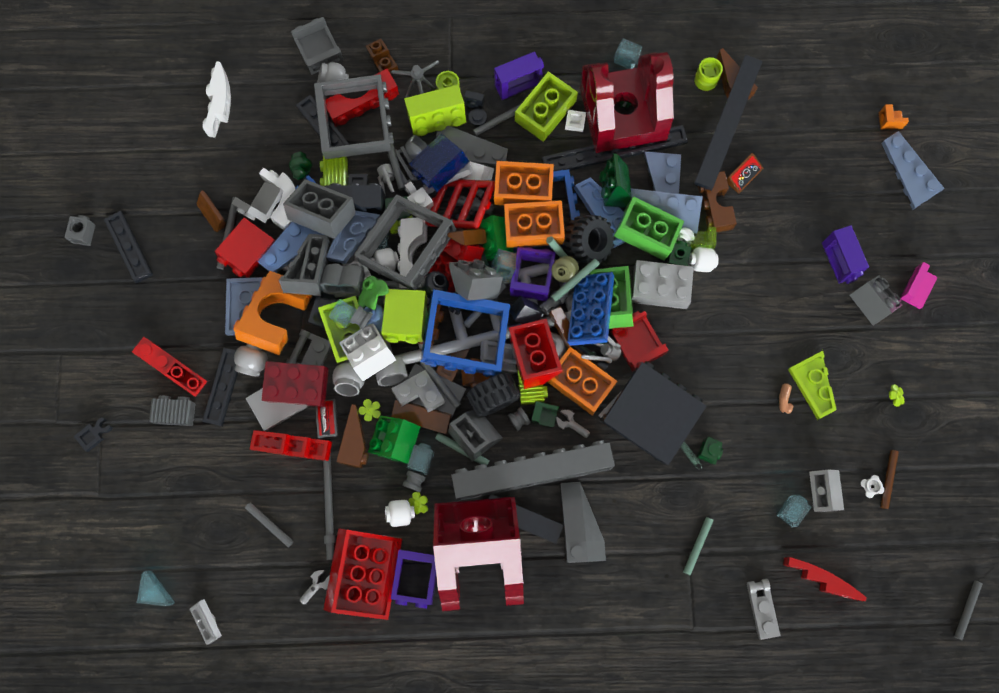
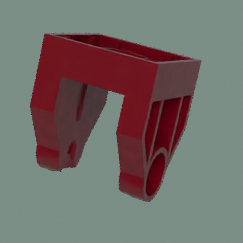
M667 52L640 55L637 68L609 73L608 63L582 66L580 92L595 153L668 139L674 115L673 68ZM628 101L635 108L633 113L623 115L618 113L614 107L618 102Z
M515 497L435 503L433 549L442 611L460 610L459 567L501 563V569L504 574L506 606L524 604L520 535Z

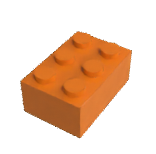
M497 161L494 205L552 201L554 164Z
M562 201L504 204L506 248L547 246L549 244L546 240L550 236L559 245L564 244Z
M569 347L560 359L563 371L549 380L548 383L593 416L616 385L617 380L588 359H582L580 353Z

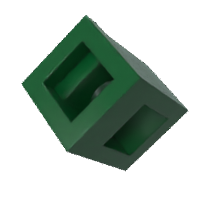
M677 241L668 256L667 264L688 266L691 247L687 246L686 242Z
M706 437L702 441L697 458L715 465L717 459L719 460L722 456L723 443Z

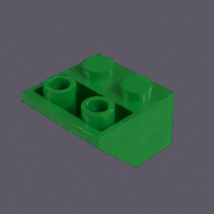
M492 215L482 220L478 229H485L487 242L481 244V246L485 248L484 254L487 261L501 260L514 254L513 248H506L505 218Z
M380 415L373 438L370 441L368 453L409 464L421 426L404 419Z

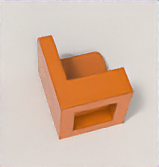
M893 104L885 105L879 112L880 129H903L909 122L908 118L902 117V111L893 110Z

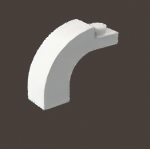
M263 168L259 173L261 178L265 182L267 181L283 190L280 203L270 218L274 224L285 230L292 221L287 220L283 203L296 190L295 186L283 172L279 176L273 170L268 171Z

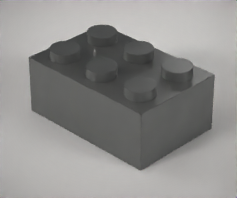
M306 179L283 203L287 220L333 239L337 237L356 214L352 197Z

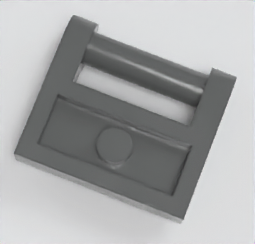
M301 329L296 346L285 363L299 364L296 361L306 340L309 339L311 344L301 364L323 366L331 349L330 342Z

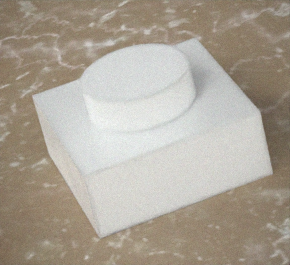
M568 110L565 130L583 132L586 112Z

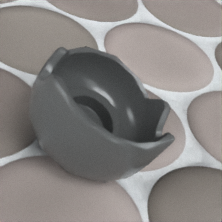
M413 135L406 142V152L416 162H425L433 154L427 144L417 135Z

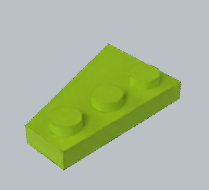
M823 351L788 369L817 420L837 410L832 387L829 385L828 370L825 367Z

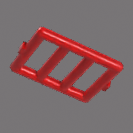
M458 179L441 186L436 197L432 198L434 205L430 210L437 213L447 188L455 187L443 215L450 219L463 187H471L458 220L452 221L455 228L478 229L486 209L489 210L491 206L490 199L495 189V181ZM486 188L474 221H466L478 189ZM425 221L427 226L437 227Z

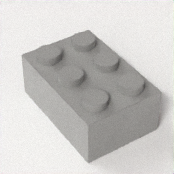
M637 260L633 270L632 303L687 309L691 304L694 267Z

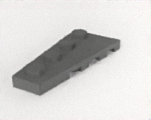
M446 126L444 130L437 131L433 158L454 161L467 156L471 162L496 167L497 161L507 160L508 149L451 126Z

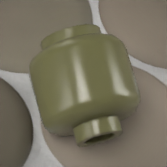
M562 256L553 263L552 275L558 282L566 283L578 273L579 266L573 257Z

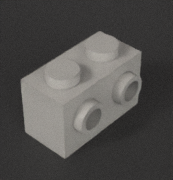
M839 470L809 472L814 512L844 510Z

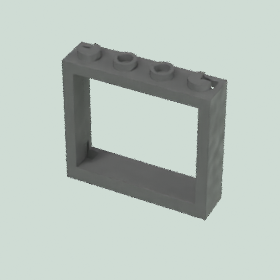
M381 74L314 83L321 148L325 160L391 151V144L394 143L393 133L389 132L388 128L392 124L391 117L386 112L389 109L388 98L384 97V93L387 92L386 82H382ZM377 89L384 140L331 147L325 96Z
M396 194L391 203L389 202L387 209L378 218L373 229L368 232L366 239L358 247L354 256L361 265L410 290H417L451 238L447 234L455 232L456 228L452 220ZM403 211L439 227L406 277L370 259Z

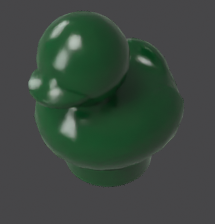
M296 152L291 156L289 168L296 180H302L310 173L312 162L306 157L305 153Z

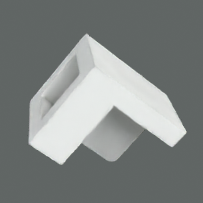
M470 161L472 174L462 177L465 180H491L494 168Z

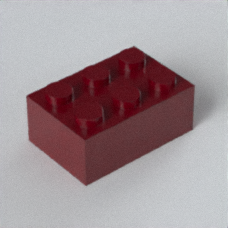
M266 361L261 401L325 407L329 368L318 365Z

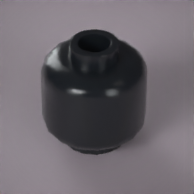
M439 271L430 272L421 282V290L426 291L429 299L434 289L446 292L449 287L448 278Z

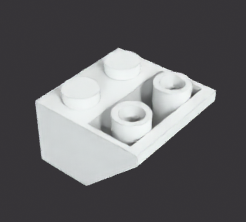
M374 323L367 325L364 330L361 329L340 342L351 366L362 381L396 361V358Z

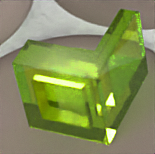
M708 227L706 232L694 233L695 239L691 241V250L697 247L715 248L716 227Z

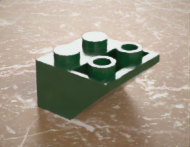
M613 154L611 159L607 161L604 170L600 172L599 180L602 182L601 197L604 200V206L625 208L632 199L629 170L627 164L619 155Z

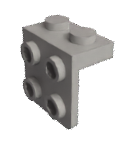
M266 181L251 206L236 197L232 204L238 207L236 211L254 221L257 218L266 223L267 219L271 217L274 207L280 202L283 190Z

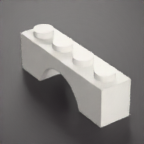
M418 217L401 219V226H398L400 243H398V253L400 254L398 271L404 277L407 276L413 267V255L416 249L427 242V225L424 220ZM421 284L419 285V287L417 288V290L422 291V290H421Z

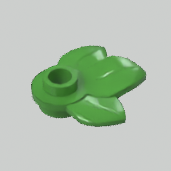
M374 276L367 277L363 282L358 304L363 308L366 306L375 310L378 296L389 293L387 283L384 280H378Z

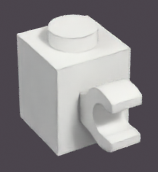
M411 181L405 185L406 191L410 195L407 197L408 200L429 210L434 205L433 201L423 187L416 190Z

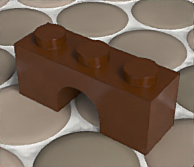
M725 171L719 172L712 191L698 186V190L703 196L702 208L706 210L707 214L706 225L710 227L711 233L733 230L737 224L733 206L723 207L716 201V197L725 195L729 189Z

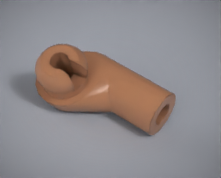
M783 384L779 395V409L783 413L790 414L793 410V405L788 403L792 386Z

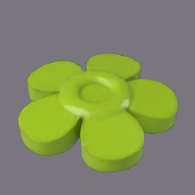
M896 384L892 385L889 397L894 399L893 404L898 407L904 404L903 390L901 387L898 388Z
M364 400L363 405L365 407L359 408V414H365L364 420L368 422L372 420V416L376 419L379 418L381 415L380 411L377 410L380 408L379 402L375 401L371 405V400Z
M414 492L408 502L410 506H414L415 514L427 512L428 507L425 505L428 502L427 497L421 496L419 492Z

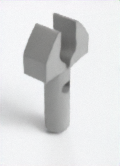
M560 411L561 414L567 417L568 421L566 422L556 417L557 425L562 430L565 427H570L585 438L590 435L587 429L574 421L573 415L575 413L572 411Z
M325 570L316 571L310 576L313 579V584L300 598L302 604H306L318 589L323 588L327 590L330 575L324 582L318 583L319 577Z

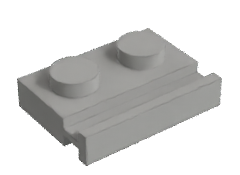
M486 340L481 342L480 361L495 364L497 342ZM505 344L501 372L518 373L511 344Z

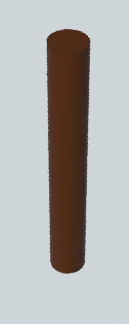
M890 450L880 506L883 509H889L899 453L896 450Z

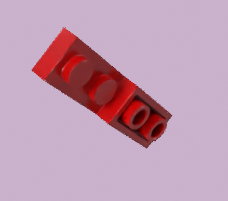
M143 337L132 351V353L195 397L208 382L146 337Z

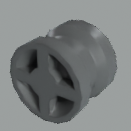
M359 305L350 323L357 324L360 329L364 330L373 313L364 311L363 307Z
M521 407L514 414L510 413L507 415L517 432L521 430L522 426L531 424Z
M407 471V479L403 482L402 486L421 492V484L425 481L426 477Z

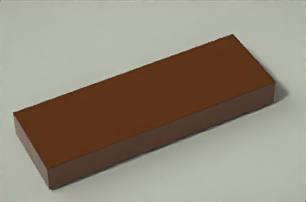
M396 399L391 417L404 419L423 428L447 434L452 414L435 409L427 412L424 406L410 402L401 407Z

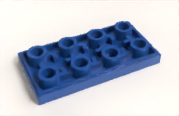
M613 272L587 275L574 286L567 341L570 346L608 342L614 284Z

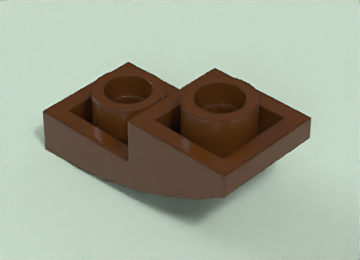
M382 39L365 46L379 72L388 69L390 74H392V70H399Z

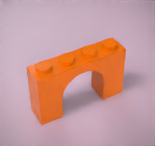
M269 271L267 276L262 278L258 291L253 293L249 306H245L241 319L235 322L233 330L235 331L236 340L280 355L288 341L287 330L262 320L260 317L262 310L271 304L283 303L305 311L313 296L283 293L279 279L284 275Z

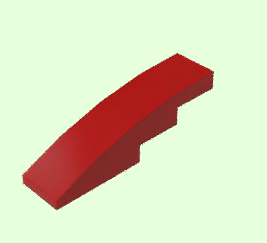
M253 430L250 450L329 461L332 442Z
M784 557L783 565L802 570L801 578L821 583L819 591L858 601H866L867 597L834 574L810 563L791 557Z

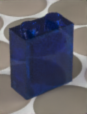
M441 133L409 165L413 169L412 174L418 180L422 179V183L428 189L432 187L438 192L470 161L458 146Z

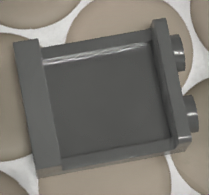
M324 17L316 18L310 23L298 26L291 31L311 75L319 72L321 63H340L344 61L341 50L336 45Z

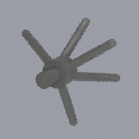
M436 60L423 69L418 65H414L411 72L391 71L392 74L411 76L412 80L405 98L409 97L415 82L418 84L420 94L424 93L422 81L433 91L437 90L424 77V72L439 64V61Z

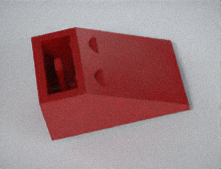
M450 239L429 273L433 271L443 273L449 281V287L446 292L454 293L455 287L449 263L458 262L459 260L467 262L475 259L480 260L485 248L479 244L465 246Z

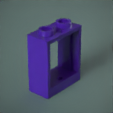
M535 52L494 68V85L501 100L536 87L541 81L544 64Z
M852 225L833 231L822 242L839 284L843 282L850 284L857 281V278L863 276L864 271L869 268Z
M528 246L518 247L510 284V296H522L541 301L549 299L553 277L551 269L556 259V253L548 249L537 250ZM522 260L549 264L545 286L518 282Z
M403 550L398 551L391 599L395 600V604L407 606V602L415 603V607L426 609L427 605H432L437 577L434 555ZM403 559L432 563L427 599L398 595Z

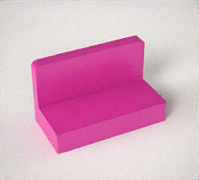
M924 262L915 268L900 298L918 309L924 306L937 280L935 275L927 272L930 265Z

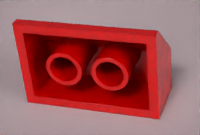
M547 318L509 327V339L524 389L543 385L563 371Z

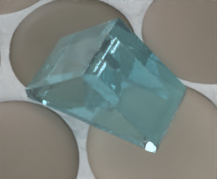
M144 571L142 573L137 603L170 606L175 603L153 571Z

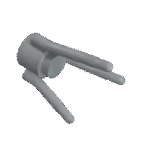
M383 164L377 169L379 183L384 193V183H387L390 192H394L391 183L395 177L390 164Z
M608 336L609 343L595 344L601 348V353L604 357L581 355V358L605 361L610 364L620 357L621 345L615 343Z

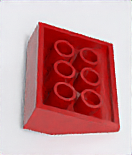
M338 529L323 610L330 613L388 620L398 551L401 549L402 539Z

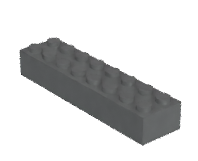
M604 440L593 442L590 447H585L582 444L573 446V449L570 451H565V448L554 450L550 455L542 452L534 454V457L526 459V456L517 457L511 463L502 460L494 462L495 466L491 467L483 464L475 466V470L467 471V468L455 470L456 474H451L456 500L461 501L608 471L614 468L615 464L610 442L604 443Z

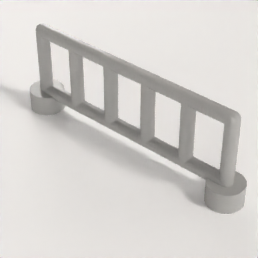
M541 263L521 268L518 281L532 284L530 278L547 274L549 264ZM513 271L500 274L503 277L502 283H511ZM559 282L560 288L566 283ZM573 293L564 300L567 307V312L564 313L569 322ZM427 297V304H429L430 299ZM528 299L534 303H537V300L535 299ZM449 310L457 340L431 346L430 353L446 355L481 346V342L484 340L498 341L501 316L490 314L493 331L468 337L461 311L459 315H456V310L453 313ZM549 316L540 318V320L547 318L549 328L555 327ZM507 327L506 339L509 338V327ZM385 340V342L387 343L388 347L390 348V350H391V352H392L390 342H387V341ZM418 344V350L395 355L396 361L375 373L378 385L392 386L405 381L408 378L405 365L421 360L423 344Z

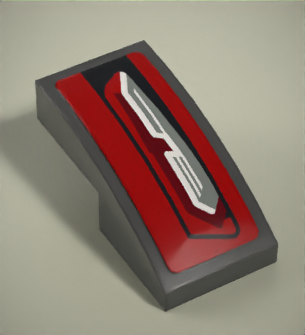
M336 399L325 400V407L316 406L318 439L338 436Z

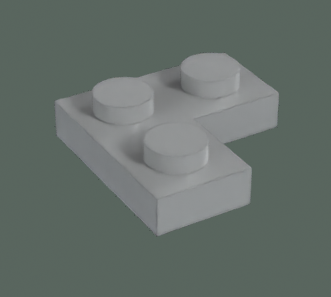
M426 370L391 388L401 407L418 397L427 412L445 404V400Z

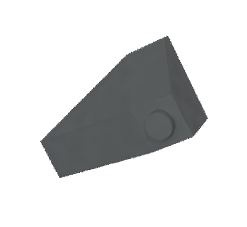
M560 483L566 563L606 561L604 538L581 483Z

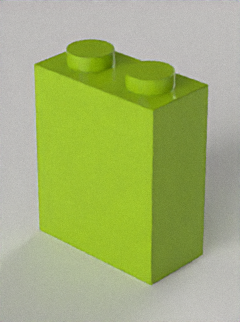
M389 289V293L385 295L381 332L384 340L390 343L406 341L410 344L423 342L427 307L426 291Z

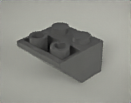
M475 259L468 262L459 260L458 262L449 263L455 291L467 301L498 298L503 277L495 269L486 266L484 261Z
M880 275L850 294V297L873 326L902 306L900 297L890 290L889 283L886 279L881 278Z
M474 410L465 412L449 424L448 433L471 461H474L503 439L485 416L477 417Z

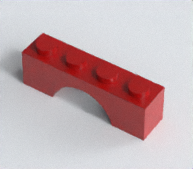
M385 69L375 75L381 74L382 82H386L387 92L384 93V97L390 101L399 95V91L388 69ZM369 90L362 97L355 99L346 98L341 94H336L326 99L327 113L335 127L346 124L348 120L363 115L364 112L371 108L379 107L378 90Z

